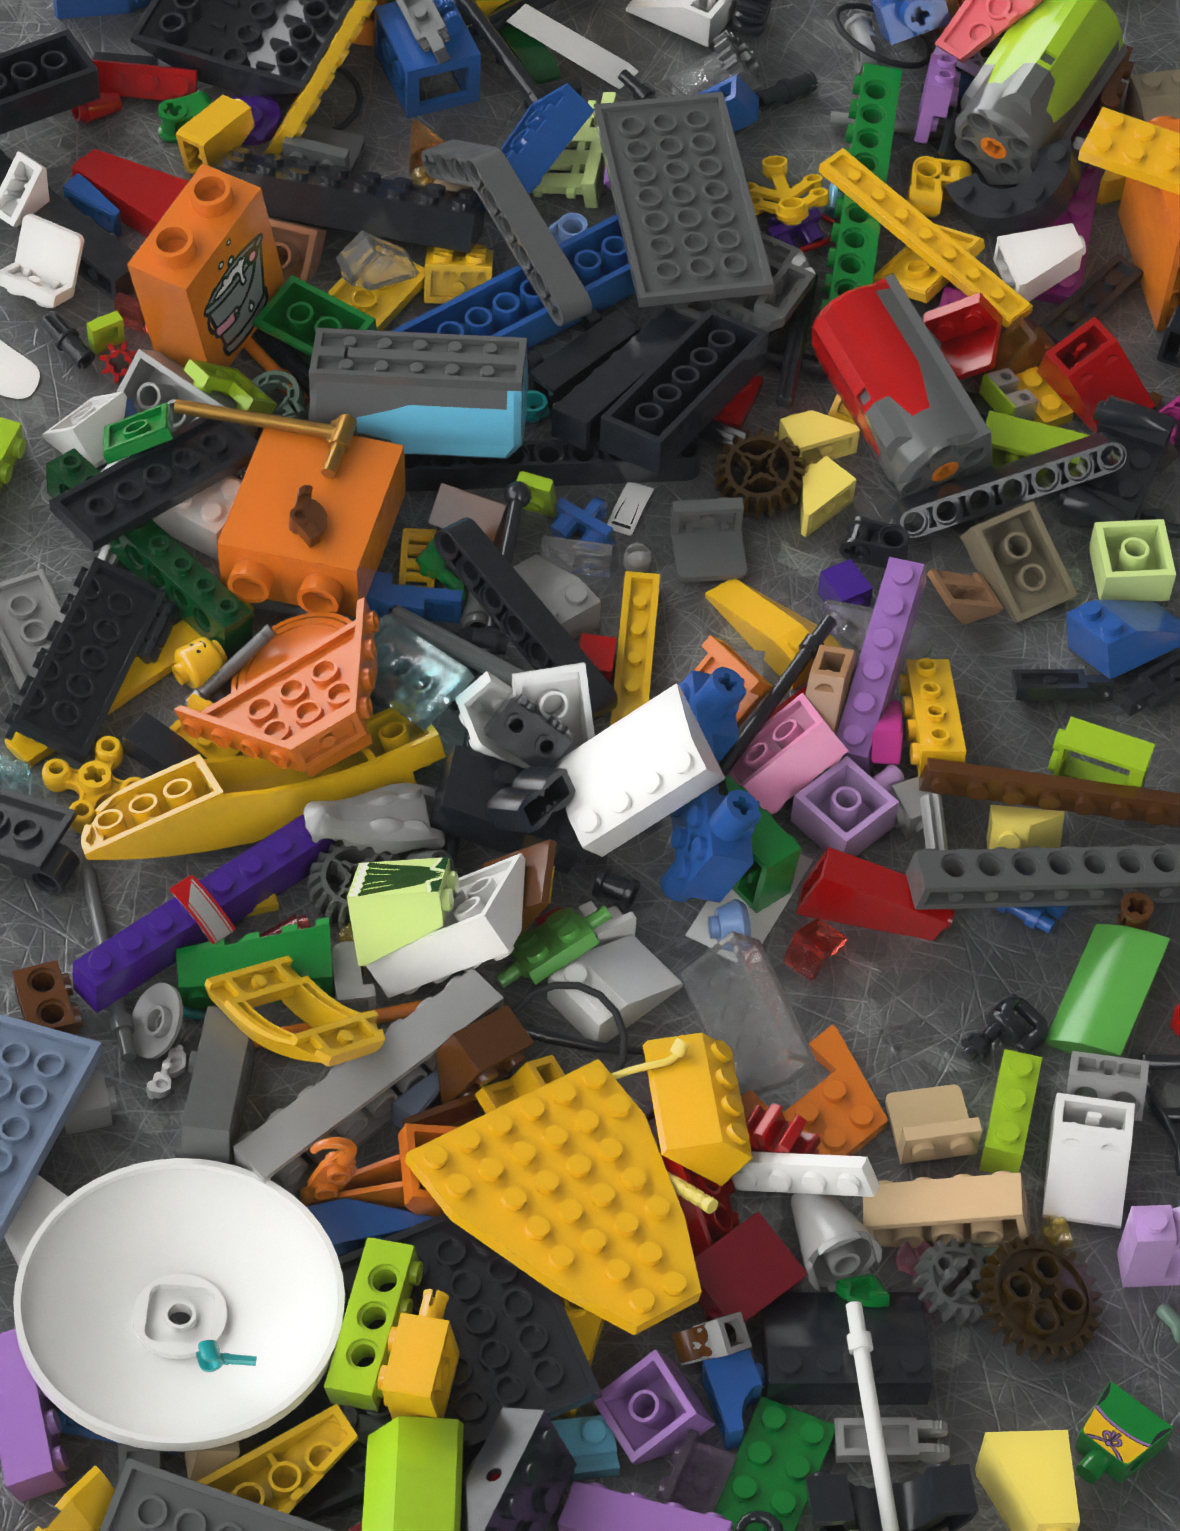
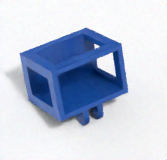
M433 0L451 39L444 43L451 59L440 65L432 49L424 53L422 48L420 49L397 2L375 6V55L407 119L480 101L481 53L453 0ZM448 71L452 72L461 91L419 101L420 78Z

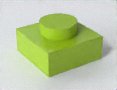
M117 310L86 323L88 346L95 354L107 350L108 344L111 342L117 346L125 341L123 318Z

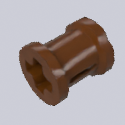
M1141 892L1126 894L1120 903L1121 913L1117 916L1116 925H1125L1147 931L1148 920L1154 912V903L1151 898Z

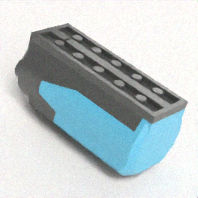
M317 328L309 368V421L330 424L332 420L339 418L340 415L349 414L357 420L354 436L404 445V454L507 459L522 446L524 438L528 391L527 338Z

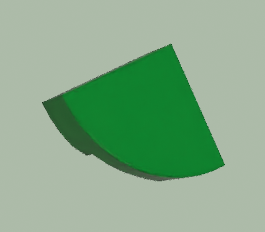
M873 1273L836 1281V1293L848 1302L858 1301L864 1307L873 1308L889 1306L890 1294Z

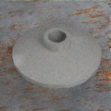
M156 983L141 995L132 1013L135 1031L132 1037L136 1053L143 1058H159L171 1048L178 1036L183 1018V1004L181 996L174 986L167 983Z

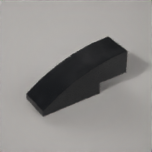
M146 712L122 736L124 754L151 769L153 774L198 754L203 759H207L184 738Z

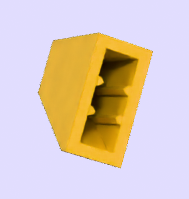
M222 95L179 128L176 132V138L186 172L194 175L202 163L213 167L229 150L240 148L255 127L251 107L246 102Z

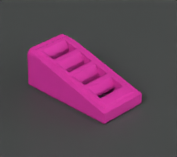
M898 700L890 702L873 731L871 761L873 763L899 764L901 762L903 726L901 703Z

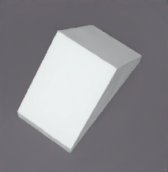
M19 151L0 186V218L13 227L21 225L24 216L34 214L49 202L46 168Z

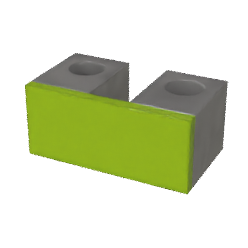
M1009 368L984 374L979 393L996 412L1026 420L1034 419L1039 400L1028 388L1017 391L1020 380Z

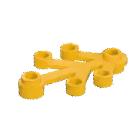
M774 155L762 160V174L773 183L775 190L758 186L753 182H747L755 215L762 214L764 211L773 213L785 225H798L808 217V209L810 207H823L829 204V191L823 188V177L819 174L806 175L801 182L789 188L785 178L788 174V159L784 156ZM806 192L809 193V195H807V196L804 197L803 199L799 198L800 196H802V195L805 194ZM763 198H764V199H768V200H772V201H775V202H778V203H774V202H770V201H765V200H763Z

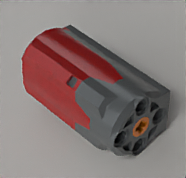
M894 273L873 284L863 285L843 293L820 311L811 327L812 346L818 362L853 421L858 426L860 433L888 480L894 482L901 496L907 497L976 474L993 465L991 432Z

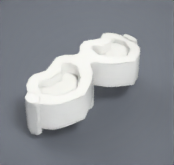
M178 1044L177 1047L169 1050L168 1057L162 1062L161 1071L156 1072L153 1080L147 1083L146 1092L150 1099H160L170 1095L171 1078H176L185 1072L186 1054L183 1051L182 1045Z

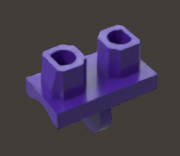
M817 207L809 210L808 217L798 225H785L776 218V214H773V217L767 219L770 228L767 229L766 234L795 247L797 245L793 239L800 237L804 246L818 242L824 237L818 224L822 214Z

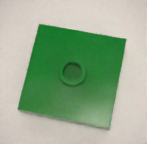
M169 402L106 425L103 437V456L107 464L172 440L174 413Z

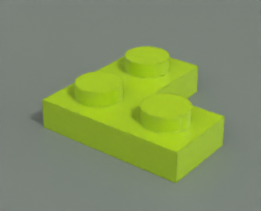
M189 359L183 370L194 380L193 385L206 393H211L213 390L219 391L223 395L233 398L238 403V409L272 415L277 406L270 397L236 368Z

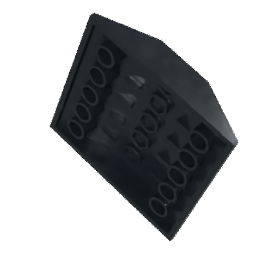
M152 0L129 38L130 42L171 67L198 69V81L248 96L301 93L310 82L319 62L326 54L332 39L341 28L344 18L356 0Z

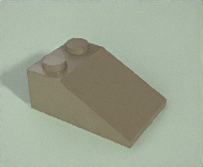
M1180 69L1131 75L1124 102L1129 115L1145 122L1160 116H1172L1180 119Z
M1034 501L975 525L960 536L978 573L983 574L1001 605L1015 624L1078 596Z

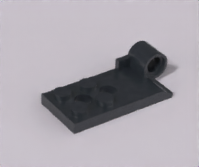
M0 788V819L3 820L0 824V863L9 865L13 875L30 880L39 890L50 895H59L80 864L76 853L67 846L60 844L65 833L77 817L76 810Z

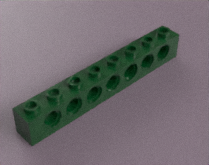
M73 448L46 463L47 493L54 498L95 476L100 471ZM152 519L107 544L110 546L112 553L138 578L166 591L163 601L165 603L168 601L174 602L175 606L180 608L179 616L201 637L208 638L210 641L216 640L222 646L226 656L243 647L253 637V612Z

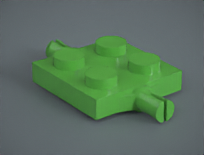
M604 905L586 917L578 916L571 907L552 913L545 923L534 930L525 931L519 936L513 945L514 950L510 953L514 964L496 974L495 977L503 989L522 976L530 978L535 985L598 945L599 941L594 934V929L612 919L611 914Z

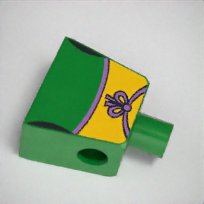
M1110 1381L1080 1431L1075 1448L1084 1458L1076 1466V1471L1083 1480L1090 1484H1095L1104 1473L1117 1482H1124L1164 1450L1174 1427Z

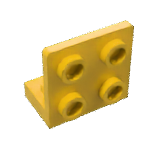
M476 244L470 253L438 247H427L424 303L444 304L492 279L494 250L487 249V246Z

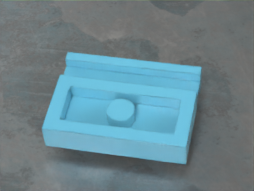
M602 1415L551 1421L577 1464L574 1474L569 1481L619 1475L620 1464L617 1457L615 1435Z

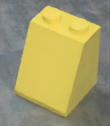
M1068 1430L985 1432L975 1467L976 1477L1010 1531H1077L1080 1518Z

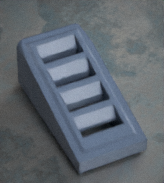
M438 1068L391 1104L393 1124L402 1129L404 1118L443 1104L441 1101Z

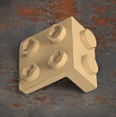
M952 1084L892 1092L886 1096L885 1105L900 1164L977 1154L982 1127L979 1117H968L963 1094L958 1085Z

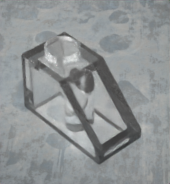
M361 231L336 257L342 269L341 275L343 279L351 286L358 285L370 291L414 278L419 273L405 249L364 231Z

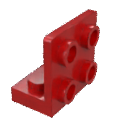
M981 292L924 313V324L941 342L940 350L959 380L986 372L995 367L1003 317Z

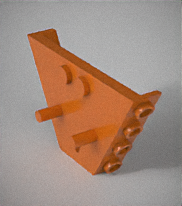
M364 596L357 601L356 620L202 711L182 705L178 706L174 711L181 722V729L192 738L198 739L202 737L213 741L221 748L227 749L230 747L242 751L252 759L259 757L271 761L281 769H287L288 767L299 772L306 771L367 734L368 719L373 716L370 690L375 688L372 661L377 659V648L374 641V633L379 631L377 612L375 610L371 611Z

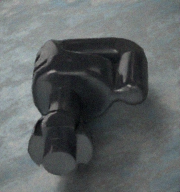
M1011 994L987 1014L985 1018L987 1027L982 1032L971 1033L961 1040L962 1047H964L961 1050V1055L968 1062L973 1060L983 1062L990 1054L991 1044L997 1038L1008 1045L1016 1047L1018 1052L1030 1054L1047 1037L1049 1030L1048 1022L1027 1000L1018 997L1016 994ZM1014 1011L1033 1027L1032 1031L1027 1030L1024 1024L1015 1016Z

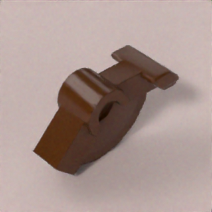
M304 485L298 489L295 507L290 511L289 529L293 533L299 534L309 548L320 543V538L327 528V513L321 504L312 499L313 487L311 485Z

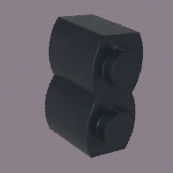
M531 766L524 769L515 778L511 787L498 791L490 800L487 809L497 830L531 833L540 829L547 822L552 812L564 808L572 800L576 790L567 769Z

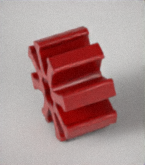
M771 1104L767 1112L762 1109L761 1105H756L746 1119L752 1152L817 1155L819 1153L817 1149L821 1142L819 1134L803 1132L807 1120L796 1114L793 1121H786L782 1112L783 1107L780 1105Z

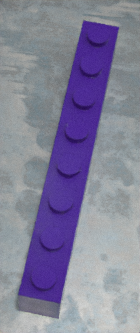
M302 814L199 882L217 901L232 924H235L252 913L253 909L257 907L256 905L269 898L272 894L276 893V896L310 875V868L312 863L317 862L319 852L328 853L330 844L335 845V841L330 838H324L319 840L318 843H314L310 833L305 828V818ZM173 897L72 962L73 989L98 1013L177 962V948L206 943L209 939L176 897Z

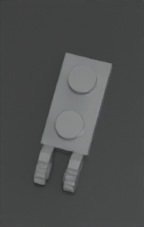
M881 1417L888 1462H918L920 1460L925 1463L946 1461L951 1457L950 1447L947 1445L918 1443V1437L921 1439H940L947 1436L948 1424L945 1421L917 1420L916 1417ZM864 1418L834 1419L836 1463L871 1462Z

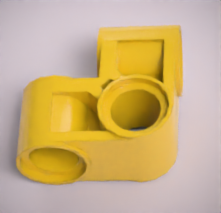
M930 156L917 158L913 163L906 201L924 216L935 218L940 215L942 200L952 201L945 185L972 175V167L962 160H946Z

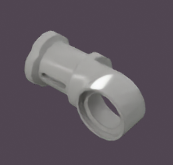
M858 13L846 21L845 30L856 41L874 52L880 47L881 40L872 29L873 21L866 13ZM853 47V63L857 73H862L864 63L877 65V60Z

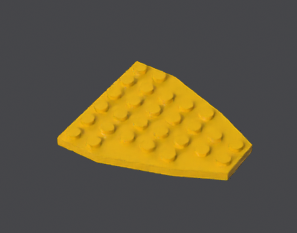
M599 1059L407 1152L405 1163L452 1222L552 1292L635 1336L699 1301L702 1291L685 1216L646 1116Z

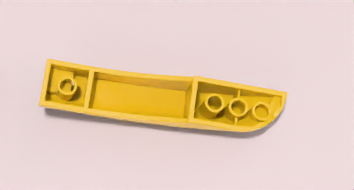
M410 698L368 719L367 731L372 738L373 743L312 778L304 772L288 767L287 769H281L271 761L259 757L252 759L246 755L203 759L198 754L135 782L107 798L95 809L96 818L91 825L84 826L81 839L82 849L87 860H126L194 854L261 841L301 816L309 802L343 800L390 784H416L413 772L445 758L444 748L439 733L414 699Z

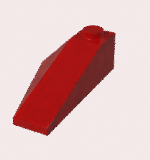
M661 1155L668 1172L685 1180L688 1184L690 1183L696 1189H700L704 1194H708L718 1201L716 1210L708 1214L700 1209L699 1206H695L690 1201L682 1198V1196L677 1195L685 1216L695 1258L739 1225L738 1213L731 1211L730 1194L735 1192V1186L731 1178L723 1186H720Z

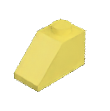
M809 410L799 414H791L780 419L778 433L779 440L787 436L791 440L790 447L798 445L800 457H804L807 467L811 463L816 464L825 456L833 460L857 453L860 430L857 425Z
M825 456L816 464H809L805 468L807 473L805 472V476H802V493L799 495L801 535L805 538L854 500L857 479L828 456Z
M990 805L986 836L987 849L996 847L1018 849L1033 846L1060 848L1065 812Z

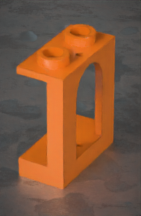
M710 635L702 644V647L708 654L694 671L712 674L719 667H727L737 672L741 678H744L746 695L740 702L736 713L737 728H739L773 686L725 641Z

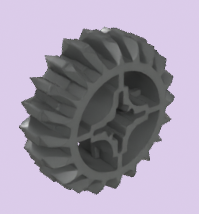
M342 842V847L340 848L331 843L328 853L319 852L317 862L312 863L310 875L307 879L309 901L311 905H315L317 916L325 915V918L329 917V925L338 921V927L341 932L347 926H352L347 896L359 863L401 860L399 854L391 855L388 851L377 854L372 847L359 851L356 846H344V842ZM331 881L338 884L340 889L338 894H335L329 887Z

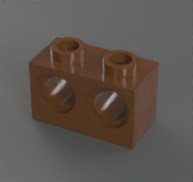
M57 960L12 971L15 994L23 1021L77 1035V1028L83 1026L78 1004L70 1005L68 996L74 995L70 976L68 973L61 974ZM42 989H50L46 992H39ZM52 1020H59V1022L54 1024L48 1023Z

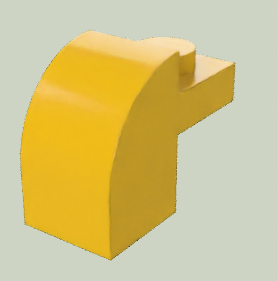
M549 1055L526 1062L510 1079L483 1086L475 1096L486 1114L565 1074L555 1057Z

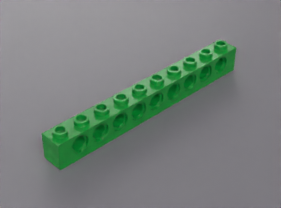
M864 63L861 76L855 75L852 94L858 96L857 100L851 99L848 118L854 119V123H848L845 143L851 144L850 148L844 149L883 182L887 183L902 69ZM843 193V198L837 197L834 217H839L840 219L839 223L833 222L830 242L836 243L835 248H829L826 267L832 268V273L825 274L822 293L828 294V300L822 299L820 311L843 293L873 283L881 224L845 193Z

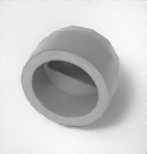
M642 543L630 544L624 552L623 565L625 569L631 572H647L651 567L652 560L649 548Z

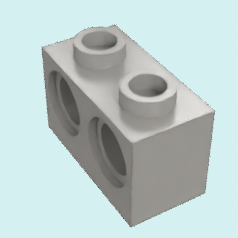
M1072 1051L1066 1094L1134 1103V1120L1142 1121L1150 1061Z

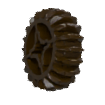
M763 428L759 430V435L753 436L752 432L748 429L745 432V439L735 434L732 438L733 445L724 443L722 447L723 454H717V466L713 468V477L716 479L714 487L716 491L720 492V498L742 497L744 518L750 512H754L755 518L759 520L761 513L767 512L768 516L773 519L776 509L785 514L788 510V504L796 505L798 502L797 494L802 493V476H805V472L807 473L804 469L806 461L804 457H800L798 445L790 447L791 440L788 436L779 440V433L776 430L771 436H765ZM779 463L788 472L785 481L781 480L776 472ZM736 467L741 470V475L744 476L741 486L732 477Z

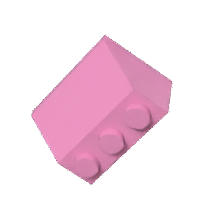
M801 693L763 725L728 775L738 785H742L756 801H759L762 809L767 810L772 815L777 813L788 799L813 782V779L824 770L836 765L849 750L808 698Z

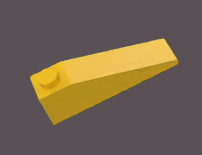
M335 1404L197 1482L289 1514L358 1440V1435L338 1404Z

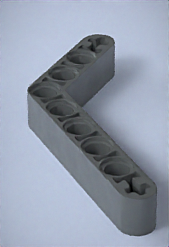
M452 139L422 151V164L431 178L466 185L475 189L556 325L563 326L592 312V303L587 291L501 149Z

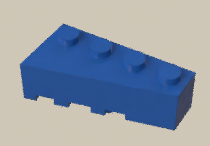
M568 83L532 103L501 148L528 195L540 184L544 174L594 112V109Z

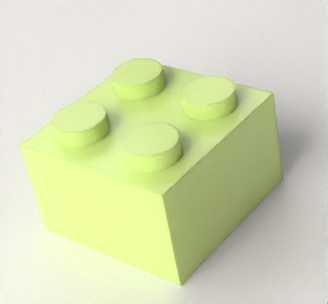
M1164 519L1095 522L1089 545V553L1099 600L1169 601L1176 571Z

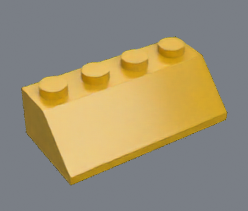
M704 1033L647 1040L643 1044L646 1063L669 1057L672 1054L669 1050L676 1038L690 1044L684 1058L679 1057L668 1066L647 1070L661 1155L723 1186L753 1158L732 1049L724 1041L715 1040Z

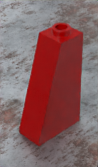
M95 148L86 156L79 158L72 166L73 177L77 173L85 177L120 210L121 221L146 238L189 182L188 180Z
M829 847L802 882L796 914L934 941L943 929H949L954 918L955 909L915 910L906 875Z

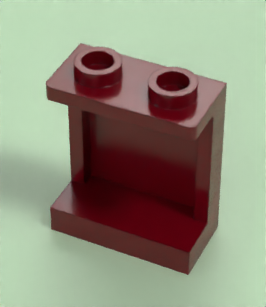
M759 1211L694 1258L702 1291L698 1304L705 1311L706 1321L741 1311L744 1323H746L783 1294L797 1287L808 1275ZM724 1323L729 1338L735 1333V1330L729 1323Z

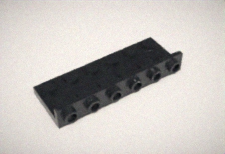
M97 557L94 558L89 569L82 566L73 584L79 590L76 596L71 593L68 594L60 610V613L66 615L63 622L55 620L47 635L46 640L52 642L49 650L41 647L32 667L38 669L35 677L27 675L18 693L24 699L21 705L13 703L4 723L10 725L5 738L12 741L15 733L18 732L82 764L101 729L166 594V591Z

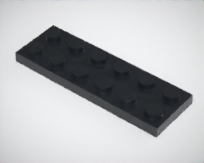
M200 417L173 432L172 440L133 454L49 500L50 511L94 552L248 466L258 441L238 423Z

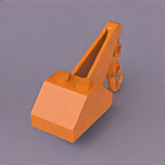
M406 1123L398 1133L400 1154L356 1169L355 1160L357 1145L352 1140L345 1137L322 1139L310 1148L312 1154H316L324 1149H339L340 1151L326 1154L325 1159L320 1162L308 1179V1186L300 1190L301 1203L307 1207L349 1198L390 1208L406 1207L415 1215L431 1217L441 1215L444 1211L405 1163L407 1152L458 1127Z

